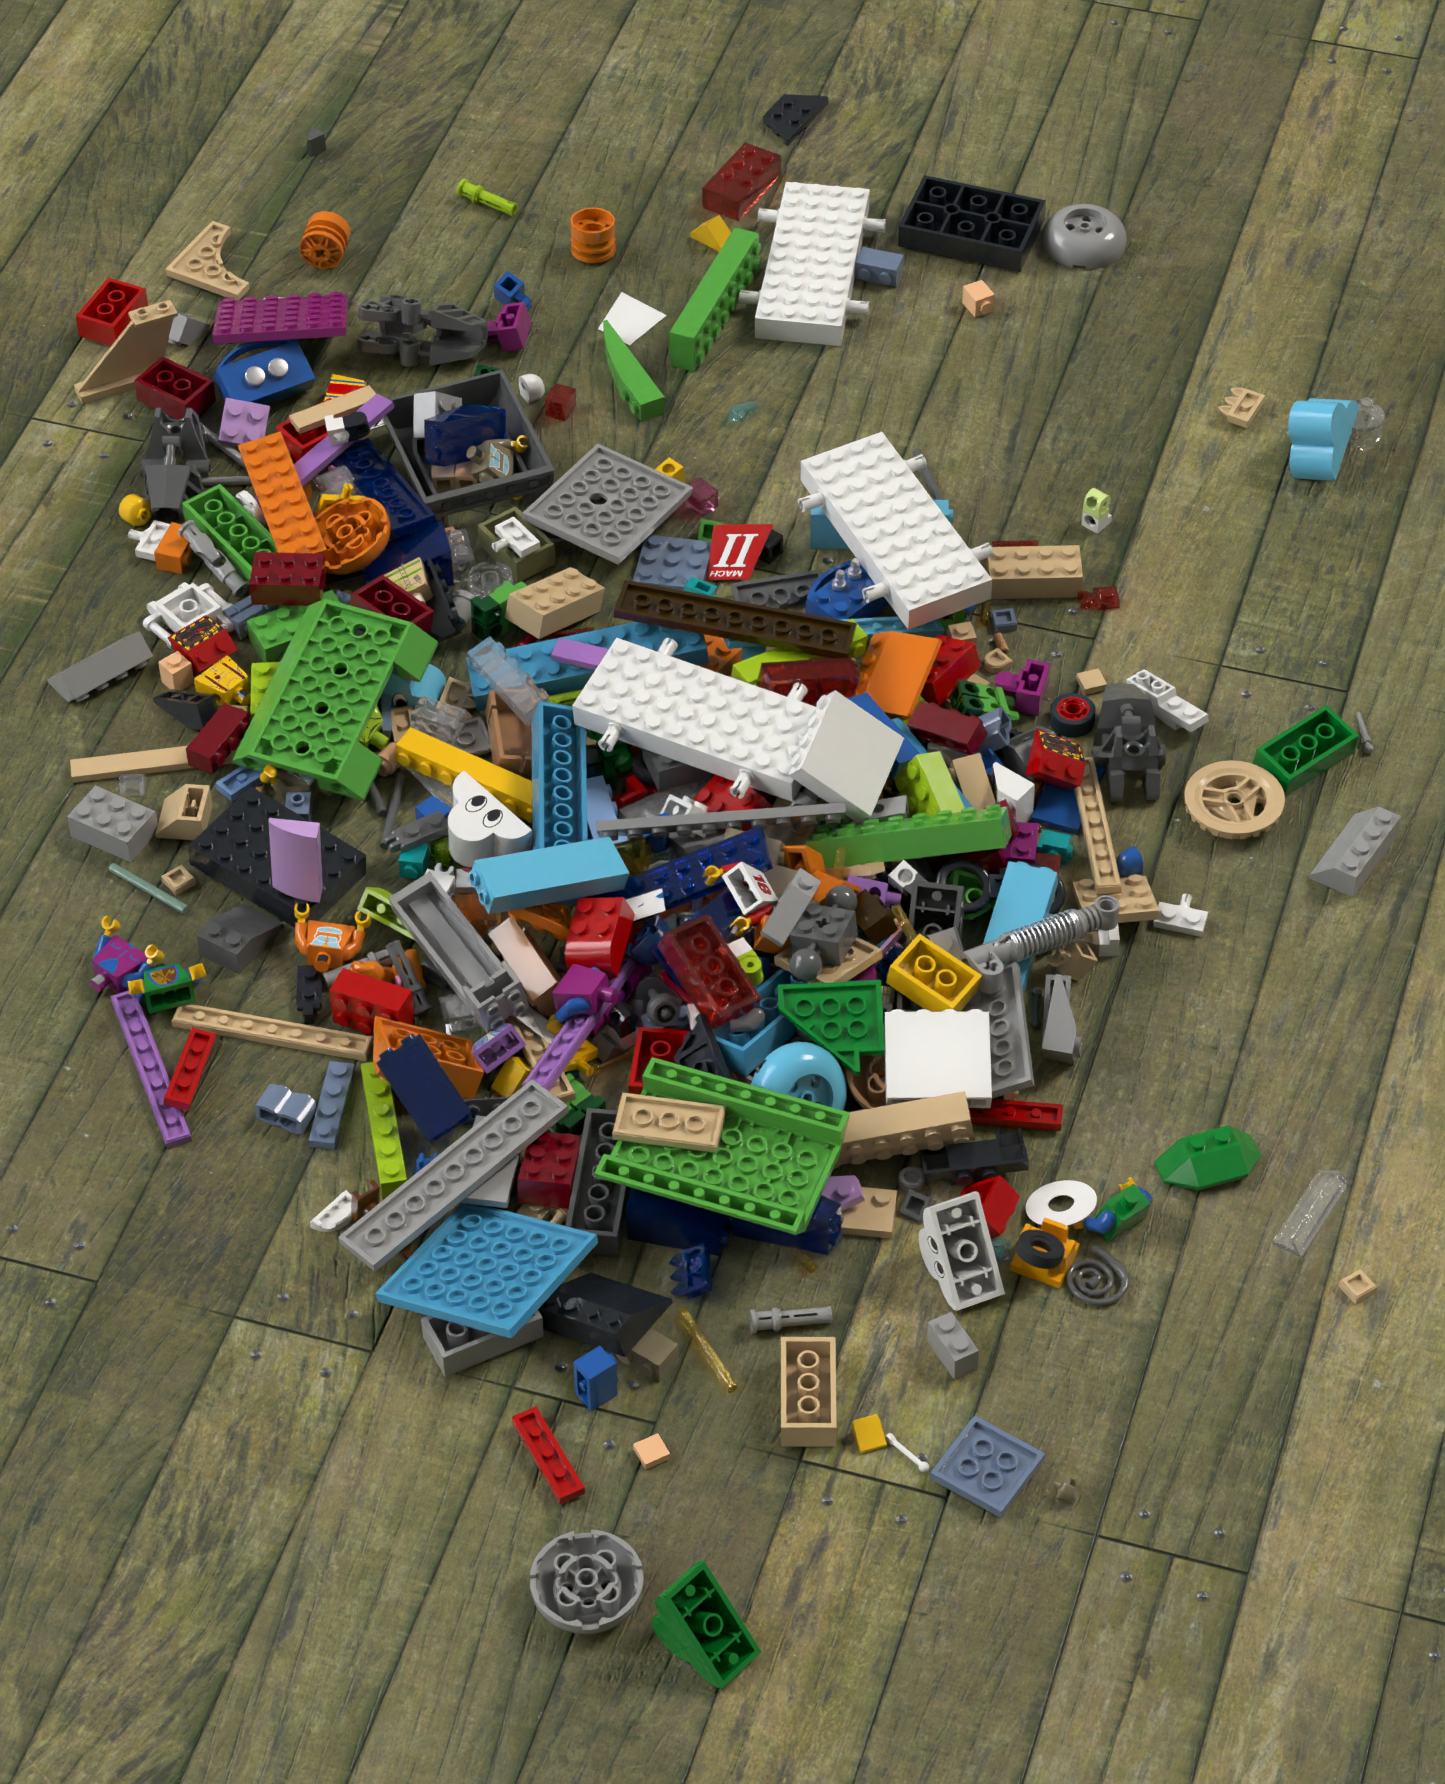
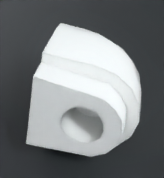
M526 374L519 377L520 395L528 404L542 398L545 393V387L539 376Z

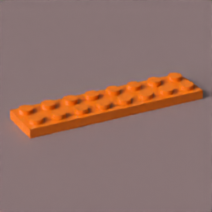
M281 431L238 445L277 552L324 554L325 557L329 556Z

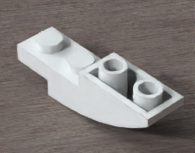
M1144 669L1126 679L1127 684H1134L1151 699L1154 714L1174 730L1183 727L1192 732L1209 722L1207 713L1178 697L1174 686Z

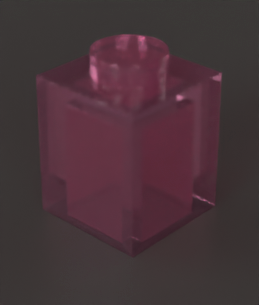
M701 477L687 484L692 486L693 490L691 496L684 501V505L700 517L706 516L719 507V495L715 487Z

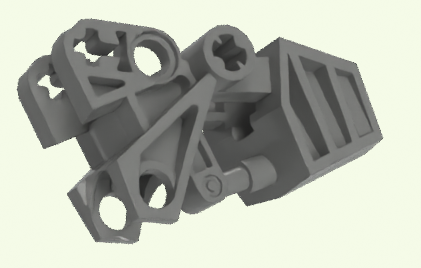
M391 294L383 295L381 303L370 300L358 306V318L363 321L379 322L381 333L371 330L357 337V349L363 352L395 354L398 352L400 353V364L403 366L413 367L419 365L420 355L430 357V365L470 359L487 345V321L454 303H437L430 311L421 309L420 299ZM427 325L437 329L433 342L408 339V336L426 329Z
M161 408L155 409L146 456L141 461L146 499L151 504V519L159 518L160 508H172L173 511L178 512L180 519L184 520L182 503L205 492L201 477H211V460L207 459L205 449V430L202 422H199V416L192 408H186L184 418L179 420L169 418ZM175 456L187 457L186 465H176Z
M1116 683L1106 685L1095 739L1091 747V757L1094 758L1095 767H1106V782L1109 801L1111 802L1123 801V772H1127V770L1144 771L1143 788L1146 801L1159 800L1160 796L1158 765H1165V745L1159 744L1157 739V726L1151 699L1134 684Z

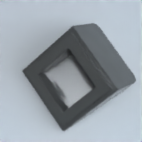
M909 1189L898 1213L923 1223L924 1209L935 1205L936 1201Z

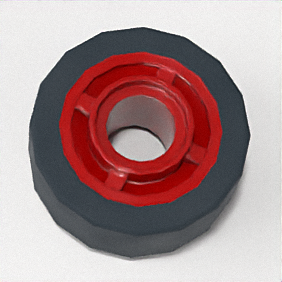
M1067 693L1054 699L1050 712V724L1053 730L1066 737H1080L1089 733L1095 724V705L1092 700L1078 693Z

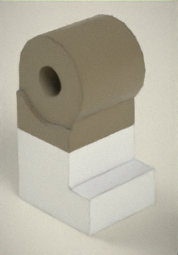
M1118 924L1112 930L1097 929L1086 933L1080 941L1089 944L1095 957L1118 956L1120 942Z

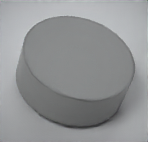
M917 1167L902 1169L899 1173V1187L905 1192H908L909 1189L919 1192L925 1184L923 1171Z

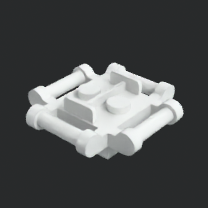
M184 582L178 586L177 590L167 596L147 604V609L151 615L145 618L143 627L148 631H153L167 644L166 646L172 652H175L167 638L170 634L159 625L160 622H163L171 630L177 632L207 615L230 633L234 630V625L222 611L233 606V604H228L214 592L213 587L208 583L198 587L194 583L188 585Z

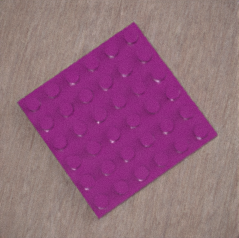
M331 292L330 295L321 296V293H311L307 297H300L299 294L287 295V298H278V296L271 295L266 296L265 299L246 297L240 301H235L234 298L222 299V302H218L213 330V344L346 336L348 294Z

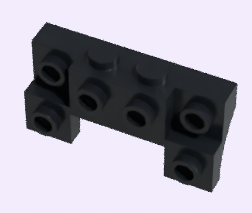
M1017 1128V1132L999 1134V1131H995V1139L950 1144L946 1145V1149L944 1146L939 1150H919L924 1183L950 1180L951 1186L968 1185L1000 1175L1003 1177V1173L1029 1170L1027 1149L1023 1141L1021 1128Z

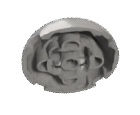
M1074 204L1058 210L1048 219L1042 232V247L1046 254L1057 263L1073 268V265L1086 266L1085 269H1096L1110 265L1123 255L1127 243L1126 230L1121 220L1108 209L1093 204Z
M599 1530L574 1534V1531L553 1539L538 1553L530 1571V1590L537 1609L551 1624L576 1634L600 1633L622 1623L638 1605L644 1585L642 1564L634 1549L621 1538ZM608 1583L607 1587L603 1590L601 1588L602 1585ZM567 1586L573 1589L572 1593L567 1589ZM586 1602L593 1603L592 1605H584Z

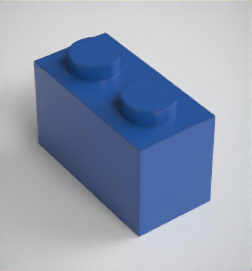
M601 1346L573 1362L575 1394L590 1411L595 1410L618 1395L617 1361L611 1353H606Z

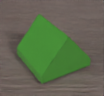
M701 519L698 540L712 542L714 525H722L724 523Z

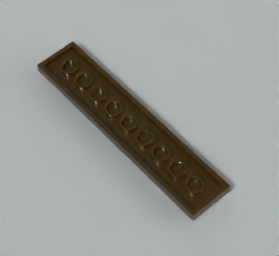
M625 580L614 609V618L844 661L848 660L857 623L628 580Z

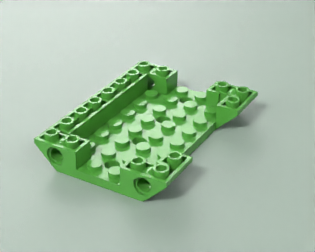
M323 599L309 605L232 759V763L261 772L270 764L276 770L281 768L316 778L320 789L364 801L383 760L359 743L394 667L398 677L421 682L438 646V641L412 622L328 599ZM359 629L366 630V632L361 636L354 635V633ZM340 668L347 669L342 675L335 674L336 670ZM321 707L328 708L327 712L324 714L316 713V711ZM303 746L309 747L306 753H297L299 748Z

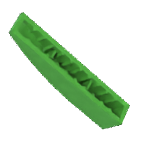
M604 320L605 354L609 370L620 391L622 400L628 403L632 414H636L641 422L665 414V398L608 320Z

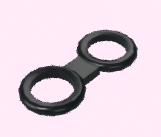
M965 858L951 860L944 864L937 873L935 883L946 884L947 876L951 872L962 869L971 871L981 881L982 895L973 903H964V915L982 910L989 901H997L1004 875H989L986 869L976 861ZM1039 864L1029 865L1036 868L1047 867ZM1058 874L1055 898L1049 911L1050 914L1054 915L1064 905L1066 895L1064 883Z

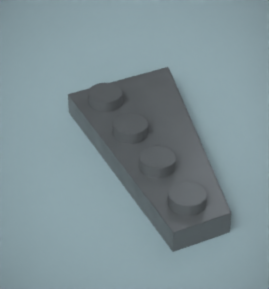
M818 569L731 583L732 596L735 601L785 609L807 600L809 590L818 577L822 575V570Z

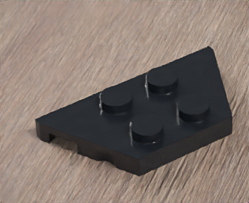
M783 94L763 115V123L772 129L776 136L780 135L784 139V144L789 146L829 104V97Z
M698 1014L695 1018L697 1023L694 1029L687 1032L683 1039V1045L674 1056L676 1064L732 1079L707 1014Z

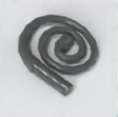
M1095 1244L1091 1248V1253L1113 1269L1121 1279V1288L1118 1293L1107 1299H1091L1078 1291L1073 1284L1072 1274L1077 1268L1088 1265L1098 1267L1106 1273L1108 1278L1107 1285L1103 1289L1093 1290L1100 1284L1102 1278L1101 1273L1094 1268H1083L1077 1273L1075 1278L1077 1287L1089 1296H1100L1108 1293L1113 1286L1114 1277L1112 1271L1099 1261L1089 1259L1077 1261L1067 1271L1066 1282L1072 1294L1088 1304L1098 1306L1113 1304L1120 1300L1127 1292L1130 1277L1121 1261L1119 1262L1101 1246ZM1085 1274L1095 1275L1085 1282V1287L1081 1280L1082 1276Z

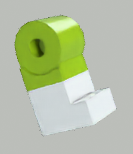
M743 937L721 947L723 964L727 969L735 967L741 974V980L744 985L753 987L762 983L764 975L761 960Z

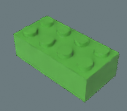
M333 590L323 593V599L341 603ZM288 605L247 620L249 641L263 663L281 662L289 646L288 642L292 640L308 606Z

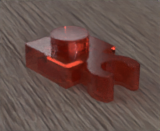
M1116 586L1093 588V593L1088 591L1078 592L1077 600L1080 601L1079 607L1082 610L1089 609L1091 606H1096V610L1120 608V599Z

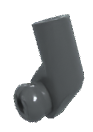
M754 1008L743 1019L730 1020L731 1033L755 1031L765 1020L764 1011L760 1008Z

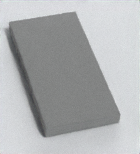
M476 1115L473 1127L486 1116ZM521 1152L459 1203L507 1208Z

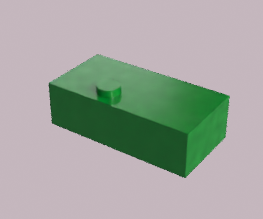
M1325 705L1257 748L1253 764L1271 773L1281 784L1286 797L1353 754L1359 735L1331 708Z

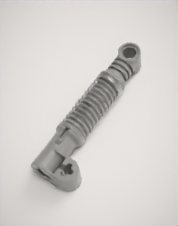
M1100 896L1095 900V904L1081 908L1080 910H1065L1063 913L1060 912L1044 920L1041 919L1039 922L1035 921L1024 927L1021 926L1019 929L1007 931L1001 934L999 939L963 951L959 956L960 961L982 975L978 988L980 991L988 994L997 993L1002 988L1003 964L1015 961L1018 963L1032 956L1035 957L1046 951L1080 940L1086 933L1097 929L1108 931L1116 928L1120 903L1113 896Z

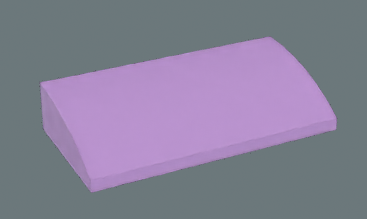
M269 818L273 887L289 896L320 903L323 889L320 823Z

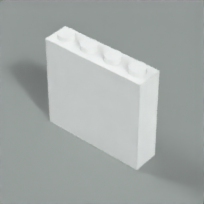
M835 690L828 695H823L816 704L818 709L808 722L809 730L799 743L801 748L791 761L790 765L792 768L788 776L830 804L845 802L846 815L859 823L872 815L904 737Z
M899 1009L885 1012L886 1106L965 1091L969 1108L991 1107L989 1012H983L979 1009H972L968 1012H957L953 1009L943 1010L942 1012H931L926 1009L916 1012H905Z

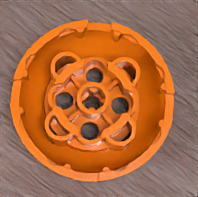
M361 497L360 500L350 501L347 498L332 504L315 517L329 555L325 557L326 573L350 574L367 567L380 556L390 537L391 526L389 516L383 505L372 498Z

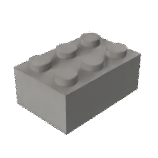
M96 785L67 816L71 837L129 862H132L155 836L158 826L154 810Z

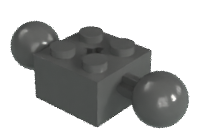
M838 885L831 888L825 898L826 906L808 904L790 934L792 957L789 965L791 973L798 980L811 981L818 977L822 970V963L835 966L842 965L858 935L855 914L857 896L850 887Z

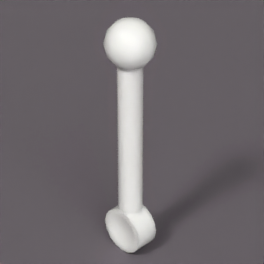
M888 1433L885 1436L886 1442L890 1445L893 1444L918 1465L921 1472L929 1470V1464L919 1460L901 1445L892 1433Z

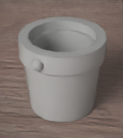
M459 589L454 590L451 594L456 605L452 609L453 611L457 610L462 620L458 625L460 628H464L472 617L470 599L476 596L468 591Z

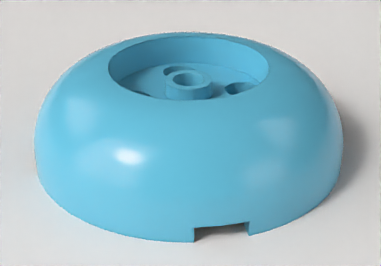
M807 1042L786 1044L770 1053L765 1058L766 1062L758 1073L755 1072L751 1083L753 1086L814 1103L818 1102L817 1104L844 1111L847 1099V1084L844 1072L835 1057L822 1047ZM813 1077H814V1079H813L812 1082H813L814 1087H812L811 1084H810V1083H811V1079H812Z

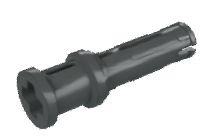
M400 940L386 945L385 948L390 955L404 988L412 990L414 1017L433 1009L434 1005L429 1003L424 992L425 986L422 982H418L400 944ZM398 956L400 957V959H401V961H402V964H403V966H404V968H405V970H406V972H407L408 975L405 974V972H404V970H403V968H402V965H401V963H400V961H399V959H398Z

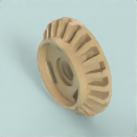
M1220 761L1202 767L1191 776L1185 787L1184 794L1186 812L1191 814V820L1194 823H1199L1202 830H1208L1212 835L1226 839H1246L1251 836H1259L1261 831L1268 832L1272 825H1276L1279 822L1285 803L1284 791L1278 780L1265 769L1243 761ZM1237 798L1241 802L1234 804L1229 802L1228 799ZM1256 802L1261 803L1264 808L1263 812L1258 816H1254Z

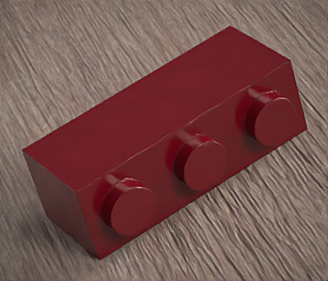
M920 701L907 723L909 730L916 738L967 755L976 754L988 734L982 720L978 717L962 715L955 709L947 710L933 702L928 704Z
M223 703L187 746L188 766L213 775L224 764L229 754L236 750L238 743L243 739L250 725L249 712Z

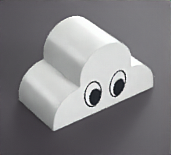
M462 771L453 783V808L448 816L449 851L452 858L463 866L472 867L474 860L532 850V830L468 773Z
M971 1192L925 1208L923 1211L925 1228L921 1229L918 1235L920 1251L928 1271L939 1281L943 1295L951 1308L957 1311L1005 1294L979 1192Z

